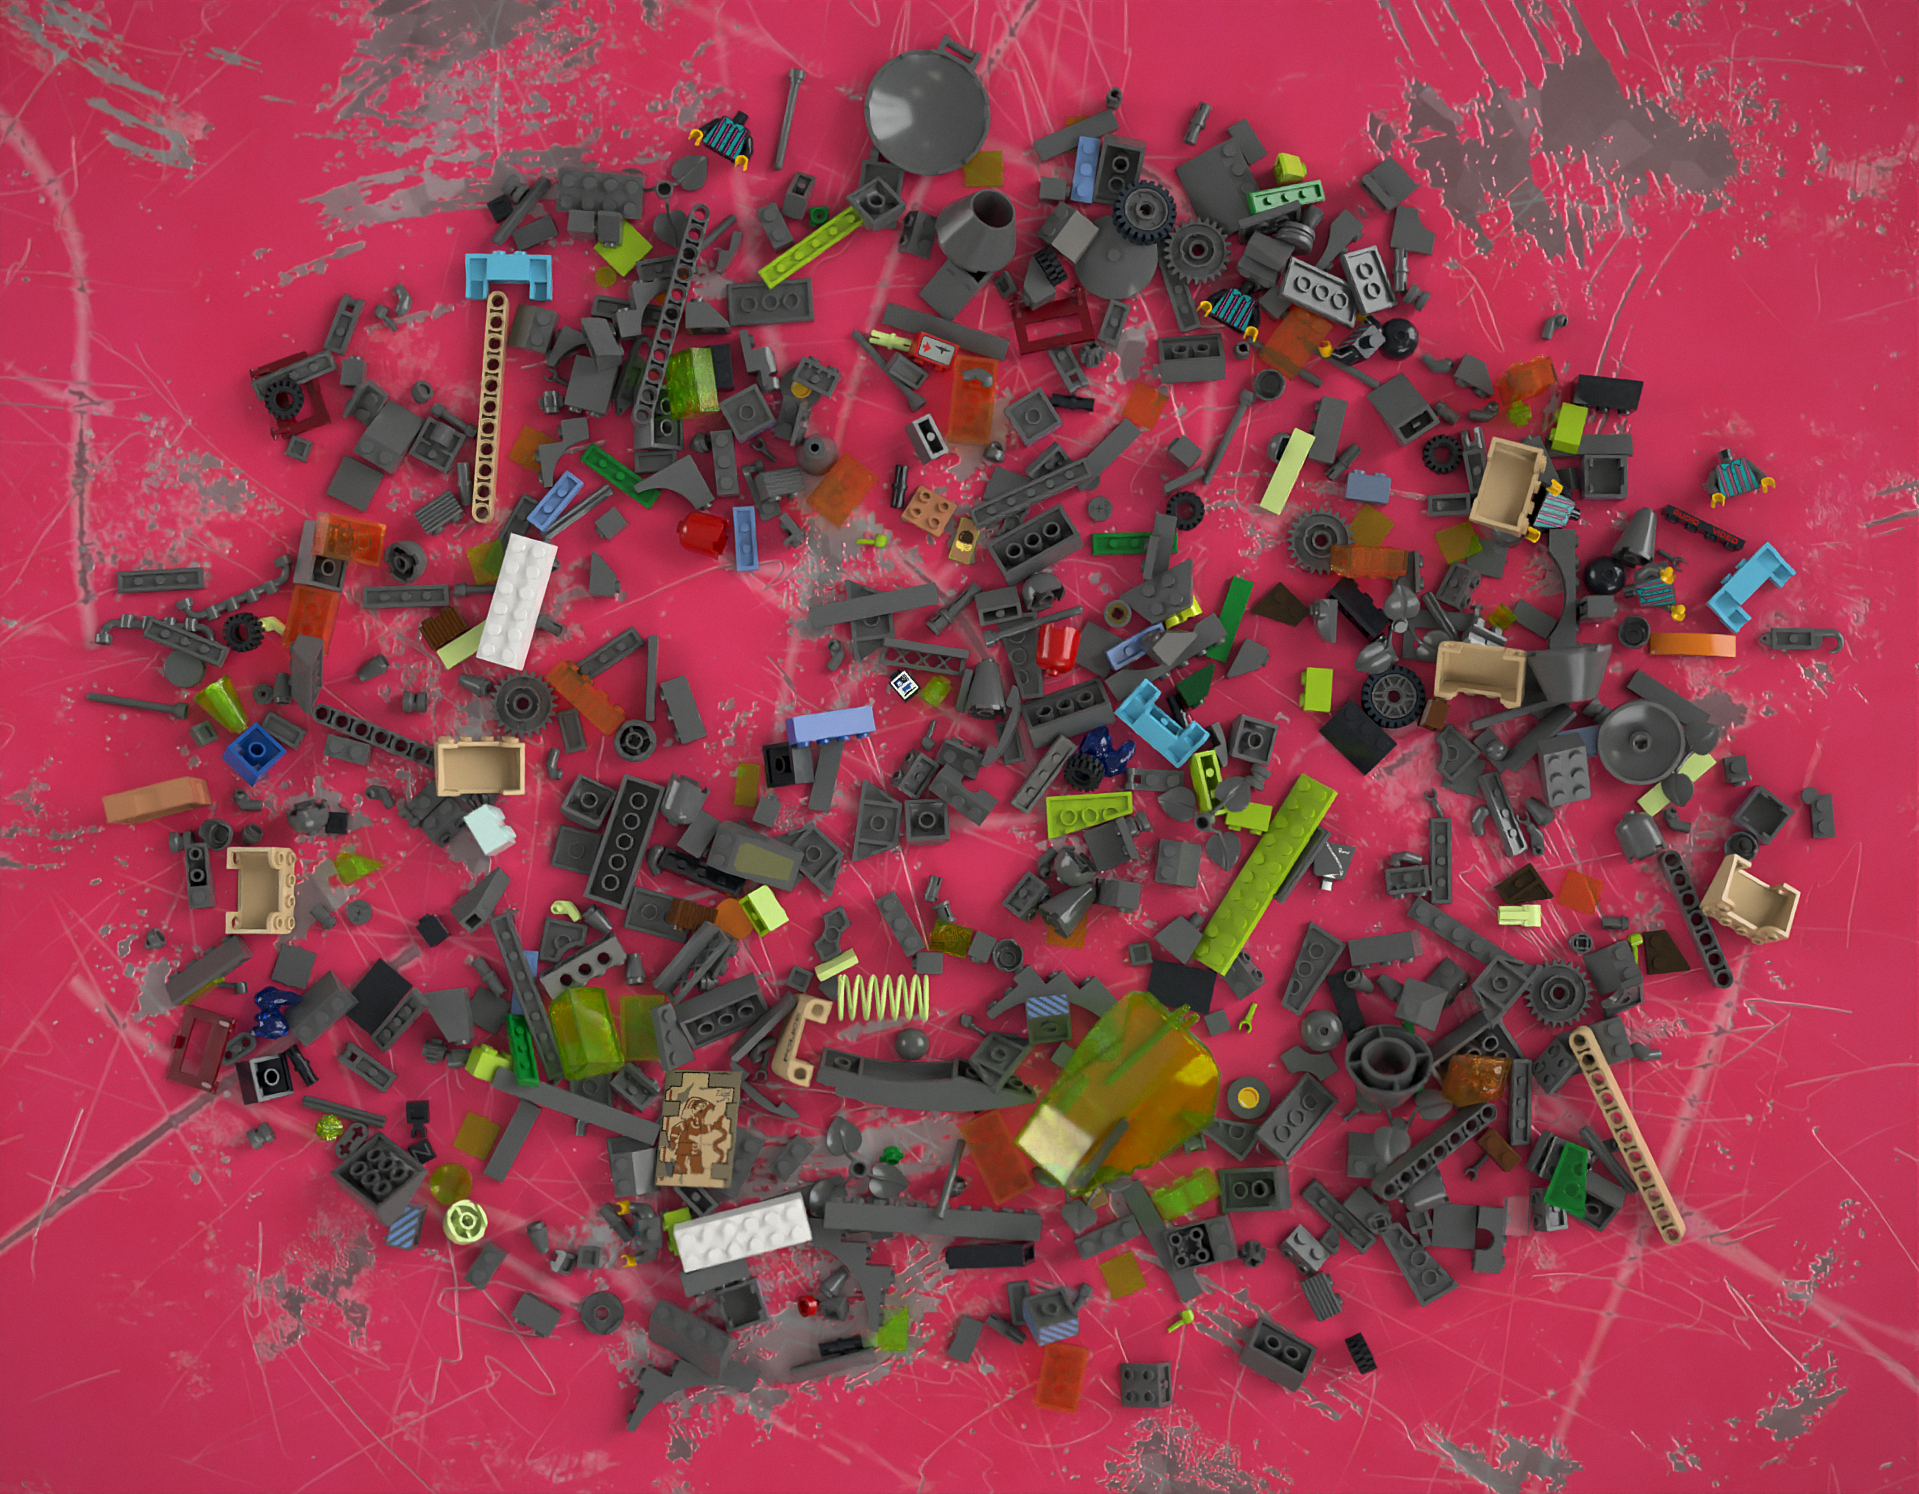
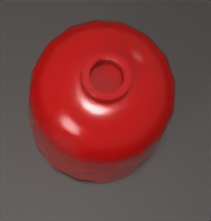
M698 511L691 512L683 521L678 523L677 533H679L680 544L688 551L718 560V555L722 556L729 538L725 536L726 528H730L731 524L729 519Z
M1042 624L1040 626L1035 655L1037 666L1046 671V675L1051 677H1058L1059 674L1070 672L1074 667L1081 641L1080 631L1067 626H1063L1062 630L1053 628L1054 624Z

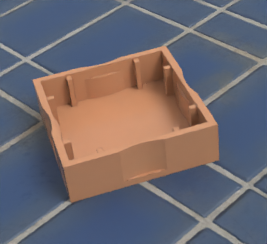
M189 776L102 797L108 823L129 826L212 805L207 780Z

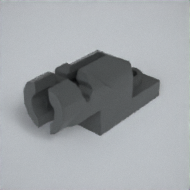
M747 329L740 330L739 335L748 375L757 374L755 378L760 386L761 393L781 390L779 378L772 377V375L778 373L772 350L769 347L752 349L751 347H755L753 334L749 335Z
M1482 427L1473 428L1475 436L1473 442H1470L1469 430L1461 431L1464 450L1462 453L1470 494L1479 492L1488 462Z

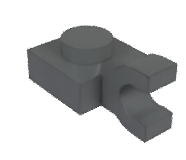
M1428 1210L1405 1213L1411 1234L1418 1233L1421 1246L1432 1245L1427 1232L1428 1229L1433 1228Z

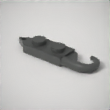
M641 335L638 339L634 340L628 358L624 361L612 396L616 416H620L629 407H633L634 386L640 385L645 367V361L638 355V352L643 342L649 345L650 350L652 339L649 336Z
M1771 628L1768 633L1757 638L1758 641L1769 646L1770 650H1815L1821 646L1823 637H1834L1838 642L1837 647L1829 651L1830 654L1838 653L1844 645L1842 634L1831 628Z

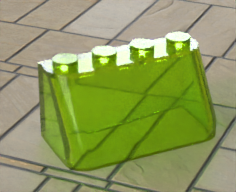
M568 987L551 1002L549 1018L564 1076L567 1080L577 1081L616 1072L625 1066L624 1056L621 1052L605 988Z

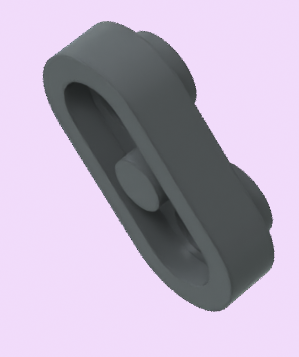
M242 1032L229 1040L221 1064L224 1066L233 1065L254 1051L257 1047L255 1035L250 1032ZM246 1038L250 1041V1045L248 1047L244 1046L243 1041ZM227 1051L232 1053L230 1059L226 1058L225 1054Z

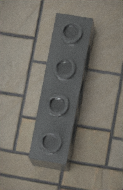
M613 930L539 973V978L552 1000L562 999L572 989L576 987L579 989L585 986L591 978L601 977L610 967H618L623 964L625 959L628 958L627 952ZM600 953H607L609 955L605 960L597 958ZM586 963L590 965V968L586 971L579 969L581 964ZM568 974L571 976V979L563 982L560 980V977Z

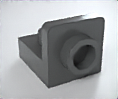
M1746 755L1723 758L1726 784L1733 783V787L1744 786L1746 781L1752 780L1748 774Z

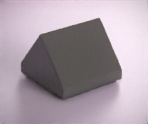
M1007 270L993 280L1003 299L1019 291L1018 286Z
M1565 468L1556 471L1560 481H1563L1570 491L1580 489L1578 468Z

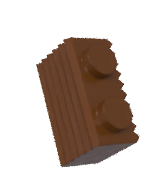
M448 605L439 611L440 615L434 619L431 616L421 622L422 626L418 629L433 651L438 650L471 629L458 607Z
M1435 697V699L1432 698L1426 701L1417 726L1433 732L1443 729L1442 725H1445L1444 721H1446L1445 717L1448 716V709L1451 708L1450 705H1447V700Z
M675 897L672 899L673 902L671 903L666 921L673 924V929L685 932V929L688 928L692 929L691 934H695L705 921L715 924L718 913L717 909Z
M1490 1126L1475 1139V1143L1504 1172H1510L1522 1160L1521 1156Z

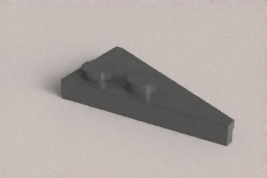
M1185 1111L1181 1115L1241 1162L1258 1141L1253 1134L1260 1125Z

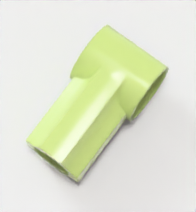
M1541 905L1498 906V924L1541 926Z

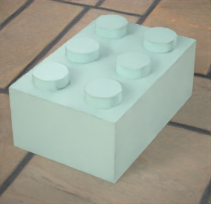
M485 804L463 817L485 855L496 856L516 843L514 838L517 836L511 826L505 825L503 821L505 816L500 808Z

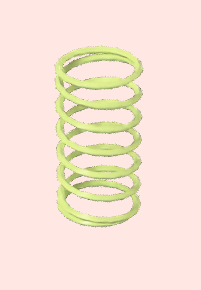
M846 974L843 976L839 975L838 1019L840 1021L843 1019L844 984L846 985L849 1019L853 1021L855 1018L858 985L860 984L863 1018L867 1021L870 1014L873 983L877 1017L880 1021L884 1016L887 983L891 1016L894 1021L898 1017L901 985L903 988L906 1019L910 1021L912 1018L916 986L920 1019L922 1021L928 1020L929 983L927 974L924 976V1004L922 1003L919 976L917 974L913 976L908 1004L906 980L904 975L901 974L897 983L895 1005L892 981L888 974L884 977L881 1005L878 982L874 974L871 975L869 980L867 1002L864 982L860 974L855 979L853 999H851L848 976Z

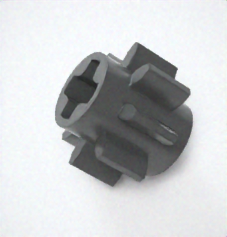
M1095 341L1085 343L1084 348H1079L1080 362L1089 368L1098 367L1100 361H1105L1104 346L1100 347V344Z
M559 391L543 392V398H538L539 408L544 410L546 415L560 414V408H565L564 397L559 396Z
M432 1038L431 1042L425 1041L422 1050V1056L427 1057L425 1062L435 1065L438 1061H444L447 1046L442 1045L443 1040Z
M1250 1240L1241 1245L1242 1250L1239 1251V1259L1244 1260V1265L1253 1268L1264 1263L1266 1248H1262L1261 1243Z

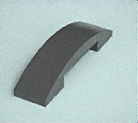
M1014 685L1005 704L1007 708L1012 709L997 748L988 745L981 766L984 768H989L1004 754L1017 730L1021 712V696L1019 688Z
M734 1061L730 1063L732 1071L742 1072L740 1086L755 1102L775 1114L796 1119L799 1117L800 1113L788 1103L783 1101L778 1107L748 1083L746 1079L751 1073L739 1063Z

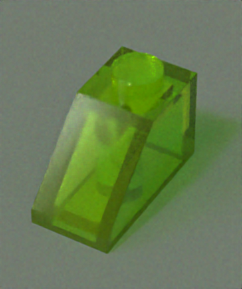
M934 675L921 692L920 698L938 710L952 690V687L949 685L951 681L942 675L939 678Z
M348 851L340 853L336 856L337 860L333 861L343 885H349L386 866L384 862L358 853H349Z
M904 1306L883 1325L881 1332H877V1345H881V1351L907 1352L909 1306Z

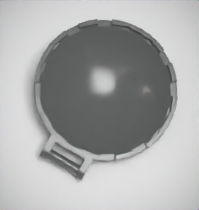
M947 34L942 38L937 50H910L886 62L875 74L865 97V123L875 147L889 162L913 174L935 176L947 174L961 168L981 149L990 128L989 97L985 87H983L977 77L978 75L974 71L982 54L979 52L975 53L950 39L951 36ZM945 47H948L954 50L955 52L961 54L962 56L970 59L971 63L968 64L960 58L945 51Z

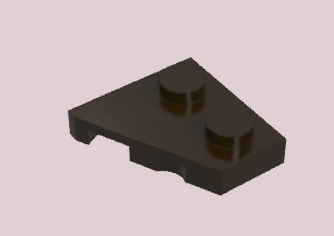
M1279 582L1251 612L1255 615L1296 627L1309 614V609Z
M1528 863L1494 887L1506 905L1552 899L1554 897L1531 863Z
M1666 930L1642 932L1648 975L1690 970V966Z

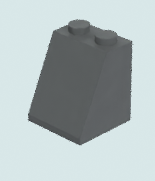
M469 987L422 993L430 1003L427 1006L428 1011L448 1042H455L456 1046L471 1043V1039L476 1038Z

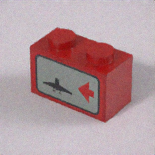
M922 331L915 332L907 357L913 359V363L925 366V364L933 366L932 370L944 373V371L952 370L960 346Z

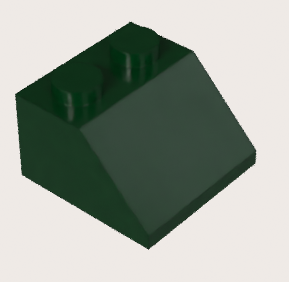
M1214 663L1209 664L1174 686L1186 709L1192 707L1194 710L1205 703L1204 699L1208 696L1215 670Z

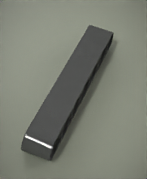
M317 704L313 707L311 714L316 722L435 770L434 748L331 706ZM325 708L328 715L325 719L321 720L318 713L321 709ZM345 716L348 721L347 725L340 728L338 720L340 717ZM365 724L367 726V733L360 736L358 734V727ZM385 732L387 740L385 743L380 744L377 737L380 733ZM401 740L407 743V748L403 752H399L397 749V744ZM421 748H424L427 752L423 760H419L417 757V752Z
M1673 850L1664 851L1658 857L1659 866L1709 981L1715 988H1729L1733 983L1732 972L1708 917L1699 908L1701 901L1684 862L1678 852ZM1668 854L1674 857L1672 866H1668L1665 863V857ZM1676 874H1680L1683 878L1680 886L1674 883ZM1685 894H1689L1692 899L1688 906L1682 901ZM1695 913L1700 917V922L1696 926L1691 922V917ZM1703 933L1707 934L1709 938L1706 945H1702L1700 942V936ZM1712 953L1717 956V962L1714 965H1711L1708 961L1709 955ZM1720 973L1726 976V982L1723 985L1717 982V976Z
M1476 1098L1375 1177L1371 1183L1372 1191L1385 1200L1395 1199L1491 1123L1497 1116L1495 1105L1481 1098Z

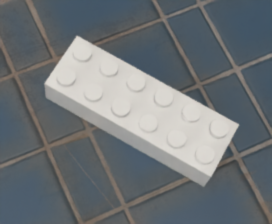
M511 533L477 651V658L523 670L558 549L557 546Z
M801 1192L674 1225V1235L685 1272L812 1240V1232Z

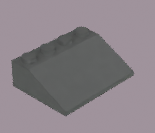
M1235 137L1212 147L1175 169L1201 222L1204 223L1207 218L1209 219V225L1217 222L1216 229L1223 227L1221 235L1228 234L1229 238L1237 234L1238 221L1253 216L1251 215L1246 195L1251 192L1260 191Z
M1482 1010L1429 1048L1433 1059L1431 1075L1443 1092L1454 1100V1107L1458 1112L1509 1075V1059L1526 1058L1503 1022L1500 1020L1492 1029Z
M379 1131L331 1171L330 1174L341 1191L387 1228L404 1213L428 1170Z

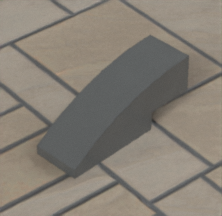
M1478 493L1428 495V516L1470 517L1472 506Z

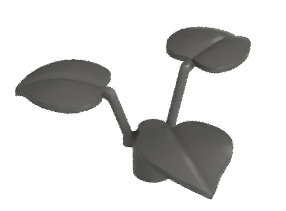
M691 155L677 160L672 166L671 175L678 181L669 182L662 180L656 186L646 189V193L656 191L657 197L665 201L667 213H661L655 218L653 229L661 241L674 248L680 246L687 216L681 210L673 212L670 210L669 199L673 195V186H678L681 183L682 187L687 191L700 189L707 178V157ZM628 168L621 171L643 174L640 170L634 168Z
M1398 583L1384 603V612L1391 625L1388 627L1386 647L1384 648L1381 642L1368 644L1357 656L1354 668L1357 671L1369 674H1379L1387 670L1392 662V656L1387 651L1390 650L1393 631L1403 633L1408 630L1414 639L1420 643L1416 649V654L1421 660L1426 662H1437L1440 643L1451 641V639L1445 632L1440 630L1426 633L1423 640L1416 635L1408 624L1407 618H1413L1418 614L1420 602L1411 589L1402 583Z
M1693 720L1686 725L1684 749L1686 755L1680 761L1674 773L1661 780L1662 791L1673 804L1685 807L1692 798L1694 784L1686 774H1679V770L1688 757L1693 754V751L1698 755H1707L1712 752L1719 739V724Z
M1238 776L1224 779L1217 785L1215 790V796L1222 802L1211 812L1203 811L1199 815L1198 809L1194 807L1197 801L1196 796L1189 788L1178 786L1160 795L1157 799L1161 807L1173 819L1187 822L1193 817L1194 826L1197 830L1217 833L1207 840L1206 852L1215 863L1220 865L1225 871H1229L1236 864L1240 856L1241 843L1235 833L1229 831L1222 834L1220 830L1211 828L1215 823L1214 814L1224 805L1231 812L1243 811L1249 805L1251 799L1250 782Z
M1358 1088L1355 1089L1357 1105L1363 1112L1376 1114L1382 1110L1368 1104ZM1436 1089L1422 1090L1415 1098L1417 1108L1414 1109L1408 1121L1401 1117L1393 1119L1390 1109H1385L1390 1127L1382 1126L1374 1134V1144L1381 1158L1389 1164L1407 1151L1411 1142L1407 1128L1411 1127V1123L1419 1111L1422 1119L1428 1121L1437 1120L1451 1110L1454 1100Z
M838 1116L831 1123L826 1136V1144L833 1155L841 1156L845 1153L852 1161L848 1167L849 1176L836 1188L829 1181H821L813 1186L809 1201L810 1213L815 1217H823L824 1200H829L830 1196L842 1197V1201H846L845 1195L839 1190L852 1178L860 1179L865 1175L872 1178L869 1182V1189L874 1196L880 1199L891 1198L908 1187L905 1177L895 1166L888 1165L886 1162H880L873 1166L872 1174H870L868 1166L864 1161L856 1160V1158L850 1155L849 1152H855L861 1146L862 1135L854 1124L841 1116Z
M1042 1164L1031 1170L1035 1180L1046 1188H1058L1063 1185L1067 1203L1062 1207L1061 1214L1077 1235L1097 1221L1098 1215L1089 1205L1101 1186L1108 1192H1119L1125 1190L1133 1183V1179L1126 1173L1115 1168H1103L1097 1172L1096 1179L1099 1182L1096 1184L1086 1204H1084L1081 1200L1070 1202L1068 1184L1065 1182L1070 1178V1174L1062 1166Z

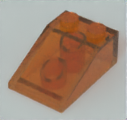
M1295 305L1257 356L1288 380L1292 381L1318 346L1329 335L1333 325L1321 316Z
M1472 1054L1453 1056L1449 1062V1069L1443 1082L1441 1096L1459 1107L1500 1099L1513 1060L1510 1058Z

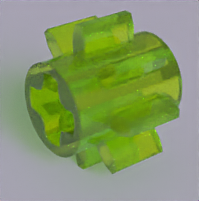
M1522 400L1512 402L1510 404L1511 408L1506 410L1509 423H1516L1517 428L1526 426L1528 424L1527 420L1532 419L1529 404L1523 405Z
M322 1115V1120L316 1122L315 1131L318 1136H321V1140L336 1141V1136L341 1135L342 1123L340 1120H336L337 1116Z

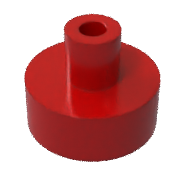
M810 1294L800 1296L797 1305L801 1316H814L817 1308L820 1307V1301L818 1299L815 1300Z

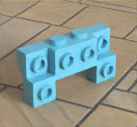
M493 251V254H466L467 300H488L489 283L530 284L531 301H552L551 255H527V252L515 251L514 254H506L504 251Z
M1769 542L1764 543L1749 559L1743 558L1735 566L1738 570L1733 575L1727 574L1720 582L1723 585L1705 603L1733 634L1738 633L1739 629L1751 619L1740 606L1767 579L1780 589L1791 576L1797 573L1785 562Z
M1145 678L1116 708L1114 714L1174 766L1179 768L1206 742L1210 734L1194 720L1185 729L1179 726L1154 704L1161 691Z

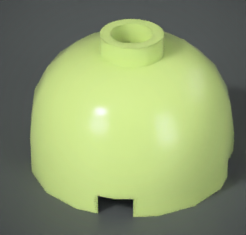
M469 1200L458 1201L449 1207L443 1216L442 1225L444 1233L448 1239L460 1245L475 1242L484 1235L485 1228L487 1227L485 1212L478 1204L474 1205Z

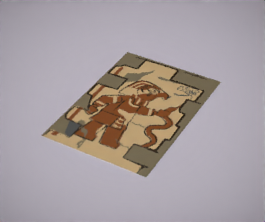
M666 1071L655 1185L731 1187L742 1072Z

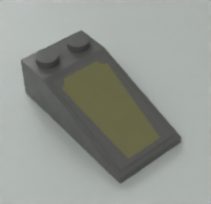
M726 820L718 826L706 865L728 874L791 892L805 852L730 820Z

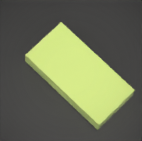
M853 948L814 967L821 982L857 964L859 961Z

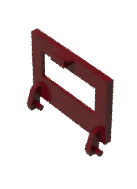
M1077 284L1074 288H1071V292H1076L1075 297L1051 301L1033 311L1030 306L1019 307V303H1022V298L1013 297V300L1009 301L1010 305L1014 304L1015 309L1011 310V315L1021 355L1095 340L1086 296L1081 295L1080 292L1084 290L1083 286ZM1079 314L1082 331L1034 341L1028 340L1026 324Z
M306 351L258 367L257 371L250 369L249 374L252 380H255L258 376H265L305 359L308 355ZM317 378L305 382L316 416L299 422L296 421L295 416L291 419L285 418V420H281L279 417L275 418L279 429L274 430V427L270 428L274 441L278 440L277 435L280 434L282 439L292 437V435L295 436L331 423ZM285 391L277 394L276 402L279 406L288 407L291 405Z
M188 1005L180 1035L173 1034L169 1047L176 1049L167 1079L216 1095L219 1082L216 1081L230 1032L234 1033L237 1020L203 1008ZM196 1018L213 1023L197 1077L180 1071Z

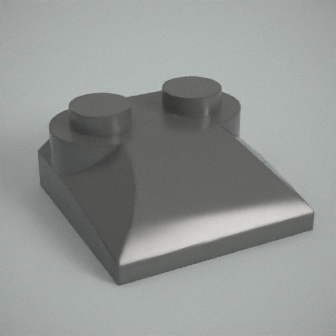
M880 176L846 196L847 201L863 219L864 227L869 231L881 230L897 220L906 209V203Z
M1314 599L1313 603L1309 604V616L1313 617L1316 634L1323 642L1336 643L1338 600Z
M1238 714L1232 722L1226 744L1228 756L1269 766L1279 725Z
M579 773L560 808V812L567 819L591 830H599L618 792Z
M941 798L905 800L907 844L923 846L940 845L950 842L947 802Z

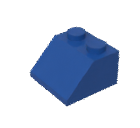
M255 722L226 748L221 758L253 787L268 774L287 751Z

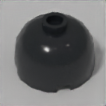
M1394 318L1383 324V336L1386 340L1378 348L1381 355L1388 360L1403 361L1411 357L1419 343V335L1415 325L1403 318Z
M1602 555L1595 557L1587 563L1583 570L1582 579L1588 592L1592 595L1614 596L1625 585L1627 574L1620 560L1613 556Z

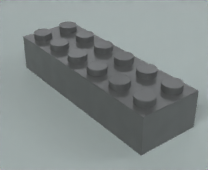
M624 774L583 895L584 897L627 910L660 812L659 806L666 787Z

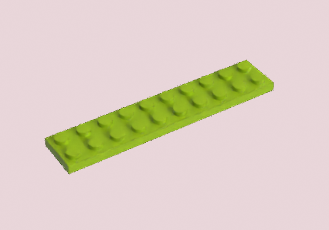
M1303 773L1300 775L1269 825L1268 832H1265L1203 931V937L1191 955L1193 958L1221 975H1226L1272 901L1273 895L1277 893L1338 794L1336 791Z

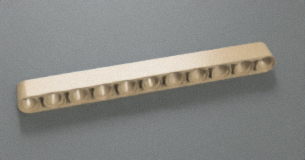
M500 291L492 292L487 302L472 516L480 524L490 523L493 520L495 509L510 307L508 298ZM497 298L504 299V303L500 307H495L493 304ZM495 319L502 320V325L499 328L492 327V322ZM500 340V347L498 349H491L492 341ZM492 361H498L499 367L493 371L489 370V364ZM497 382L498 386L495 391L490 392L487 390L489 383ZM489 403L496 404V409L492 413L486 412V406ZM488 424L494 425V431L491 434H485L484 428ZM491 445L493 447L492 453L483 455V448ZM483 467H491L490 475L485 477L481 475ZM484 487L489 488V495L485 498L480 497V490ZM481 509H487L488 516L484 519H479L478 512Z
M1579 1026L1569 1038L1570 1046L1662 1238L1666 1243L1676 1245L1685 1234V1224L1593 1032L1587 1026ZM1579 1034L1584 1036L1586 1041L1582 1042L1578 1040L1577 1035ZM1586 1054H1591L1595 1061L1588 1060ZM1595 1074H1601L1604 1080L1597 1079ZM1604 1093H1610L1614 1100L1607 1099ZM1614 1113H1620L1623 1119L1616 1118ZM1623 1132L1630 1133L1632 1138H1626ZM1632 1151L1640 1153L1642 1158L1635 1157ZM1642 1171L1649 1172L1651 1177L1644 1176ZM1651 1190H1656L1660 1196H1654ZM1660 1210H1666L1669 1216L1663 1215ZM1669 1229H1675L1679 1235H1673Z

